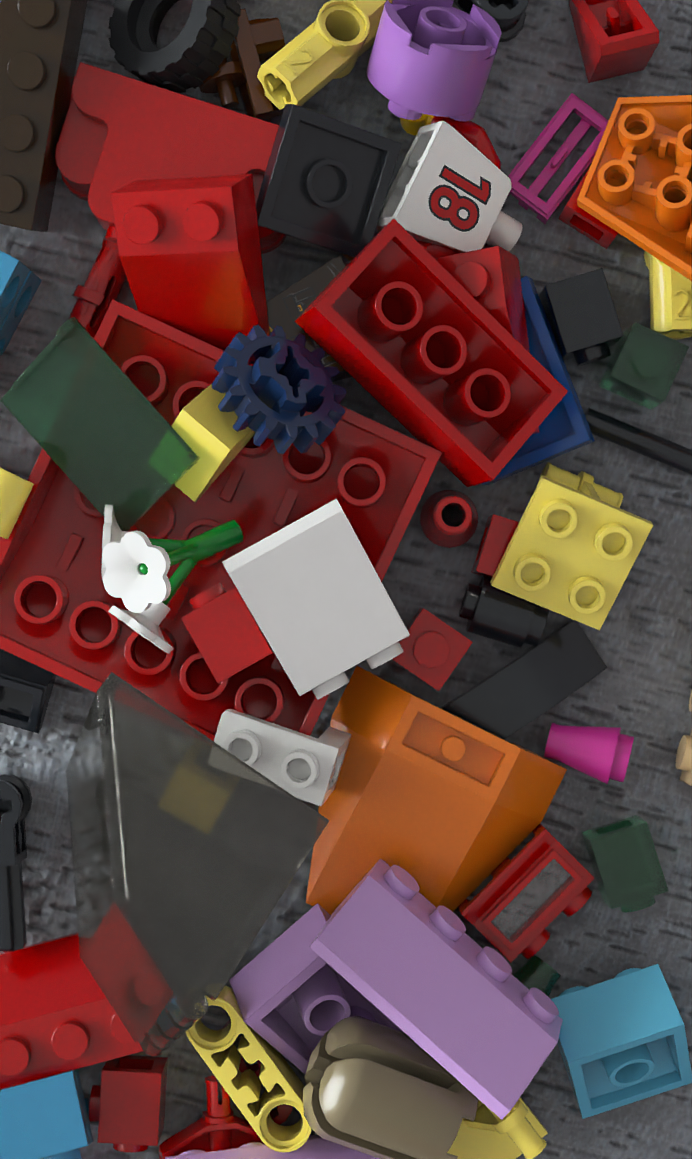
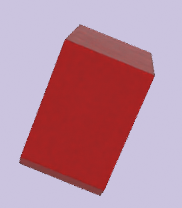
M569 0V7L588 83L645 69L660 42L659 30L638 0Z

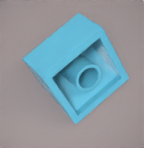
M659 964L643 969H626L617 974L613 979L589 987H572L563 991L558 997L551 999L558 1008V1016L563 1019L557 1044L582 1119L692 1083V1070L685 1025Z

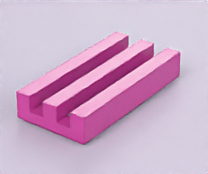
M571 93L508 175L512 182V188L508 196L510 194L519 200L518 204L526 210L528 208L537 214L536 218L546 224L592 164L609 120L575 94ZM572 113H576L582 119L527 189L519 182ZM593 126L600 133L548 201L544 202L538 195L590 127Z

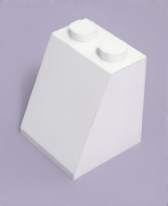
M337 499L222 562L299 696L312 690L318 700L350 682L344 671L364 660L368 662L372 670L404 652L399 641L410 634Z

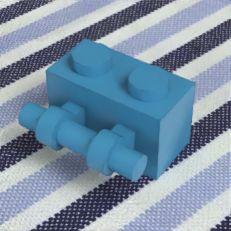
M78 1069L0 1090V1159H82L79 1148L90 1145L93 1142V1136L89 1121V1100L84 1098Z

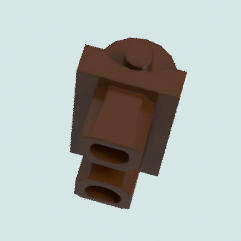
M244 8L241 9V16H238L237 25L239 26L237 38L234 37L231 45L232 50L229 54L231 62H227V59L224 58L219 65L220 69L213 76L210 75L203 81L204 84L199 86L203 93H218L222 107L229 109L239 104L235 88L238 87L245 114L270 122L272 117L282 115L284 108L279 110L265 96L264 88L257 75L261 67L260 61L270 59L285 46L284 36L278 18L248 20L246 9Z

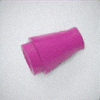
M552 723L544 757L555 759L607 785L609 779L624 783L634 736L621 734V727L565 726Z

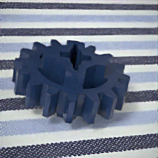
M259 325L253 326L247 336L240 332L236 334L215 363L214 369L219 374L212 383V389L226 394L218 408L221 412L234 411L238 418L233 428L237 432L247 427L255 432L253 436L255 445L260 447L269 438L274 440L275 448L280 454H284L292 443L300 453H306L314 442L321 445L327 439L345 413V409L339 403L346 396V389L332 383L340 371L338 367H324L321 360L325 355V351L322 348L315 349L312 352L305 348V335L299 333L291 341L286 339L282 326L276 325L270 335L267 336L265 331ZM306 412H312L310 415L303 416Z

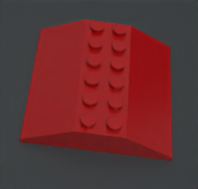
M112 299L28 478V481L34 483V486L9 539L0 537V649L210 747L213 745L221 715L227 709H233L310 736L330 694L317 700L313 691L310 690L299 696L274 652L218 684L181 617L194 611L189 600L210 587L221 583L226 592L236 587L222 563L224 560L335 499L338 500L382 582L442 452L342 406L345 409V413L336 424V428L321 445L314 442L306 453H300L292 443L284 454H280L275 448L274 440L267 438L259 447L254 444L252 437L195 503L148 462L182 408L213 383L219 374L214 369L215 363L224 351ZM306 412L303 416L310 415L312 412ZM105 504L113 505L114 516L122 531L138 530L145 533L148 538L188 540L230 520H235L242 530V542L197 562L167 604L171 610L159 627L166 641L174 648L170 654L158 648L151 641L108 612L112 606L129 610L125 607L122 598H115L108 594L101 577ZM181 562L170 566L167 573L168 579L171 578Z

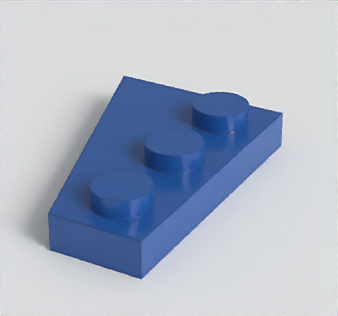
M528 276L521 278L530 354L568 392L539 425L540 433L532 434L495 479L482 483V485L493 484L595 441L533 279Z

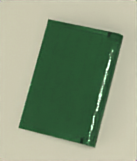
M72 317L58 328L55 338L17 378L11 389L0 401L104 517L105 504L113 505L114 516L120 529L128 531L198 462L200 457L75 317Z

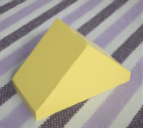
M212 384L182 408L148 462L195 503L255 433L249 427L238 432L233 428L238 416L234 411L221 412L218 405L226 394L212 389Z

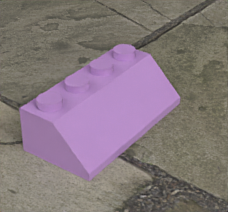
M380 858L334 910L309 947L502 1120L514 1107L558 1043L563 1020L558 1016V1008L541 990L534 987L529 990L511 974V966L500 953L488 946L482 948L465 933L466 928L463 922L455 913L441 905L436 908L418 892L420 887L417 881L405 869L397 865L390 867Z

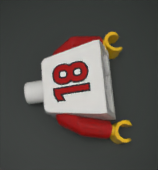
M422 114V117L417 120L400 118L402 128L407 133L416 136L386 196L376 230L381 231L392 219H395L433 258L479 250L483 248L485 243L491 247L500 246L509 252L517 243L523 226L522 223L501 211L512 188V182L501 171V161L485 129L472 121H458L450 117ZM342 254L346 259H348V260H350V261L354 258V257H351V256Z

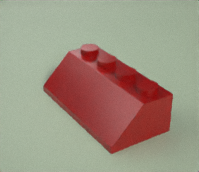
M392 219L339 272L295 320L311 338L418 441L441 451L442 454L439 461L466 487L494 480L568 392L395 219Z
M145 914L35 943L19 950L0 953V1090L168 1044L174 1024Z

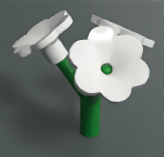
M105 504L101 577L108 594L115 598H122L125 607L129 610L112 606L108 612L151 641L158 648L170 654L174 648L166 641L159 627L171 610L167 604L197 562L243 541V533L235 520H230L188 540L148 538L145 533L138 530L122 531L114 516L113 505ZM181 562L171 578L168 579L167 573L170 566Z

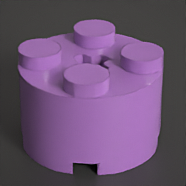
M386 0L366 72L373 87L389 99V111L407 120L420 119L422 114L450 117L458 121L472 120L480 104L502 34L500 26L492 16L474 4L470 14L452 7L454 0H393L392 3Z

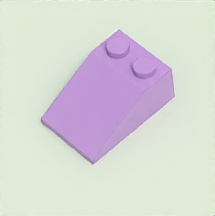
M318 903L229 980L244 1022L304 1074H306L311 1053L321 1038L337 1022L344 1018L361 1016L403 1032L309 947L331 916Z

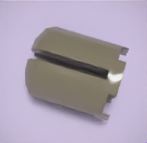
M361 1016L347 1017L329 1029L311 1053L305 1074L306 1086L303 1088V1111L309 1126L317 1135L328 1141L379 1159L458 1158V1156L447 1152L457 1136L462 1119L465 1118L474 1122L478 1098L407 1034Z

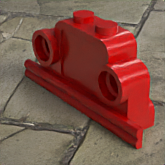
M79 63L72 84L69 109L56 146L55 159L63 182L73 195L88 201L89 207L99 224L107 231L105 235L107 241L117 243L110 193L137 180L253 174L255 202H257L279 125L92 65ZM258 226L261 254L275 250L283 243L287 235Z

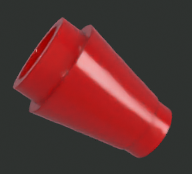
M442 490L426 500L421 510L420 523L425 536L431 542L441 547L452 548L466 543L473 536L478 525V512L473 501L464 493L456 490ZM451 505L452 508L457 506L461 509L463 518L459 521V526L450 527L444 523L441 514L445 506Z

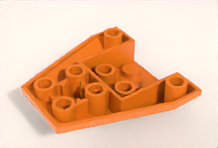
M692 95L618 97L578 196L577 206L690 281H692Z
M356 665L349 680L350 682L347 684L330 720V727L352 735L335 790L324 804L318 807L306 903L311 906H315L318 903L332 915L339 904L381 858L390 867L397 865L405 869L417 881L420 887L418 892L436 908L441 905L453 912L542 822L567 769L514 742L510 743Z

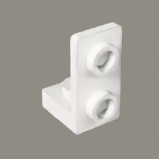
M227 709L221 715L209 755L208 766L220 772L322 806L335 790L352 734L328 727L319 738H315L233 709Z

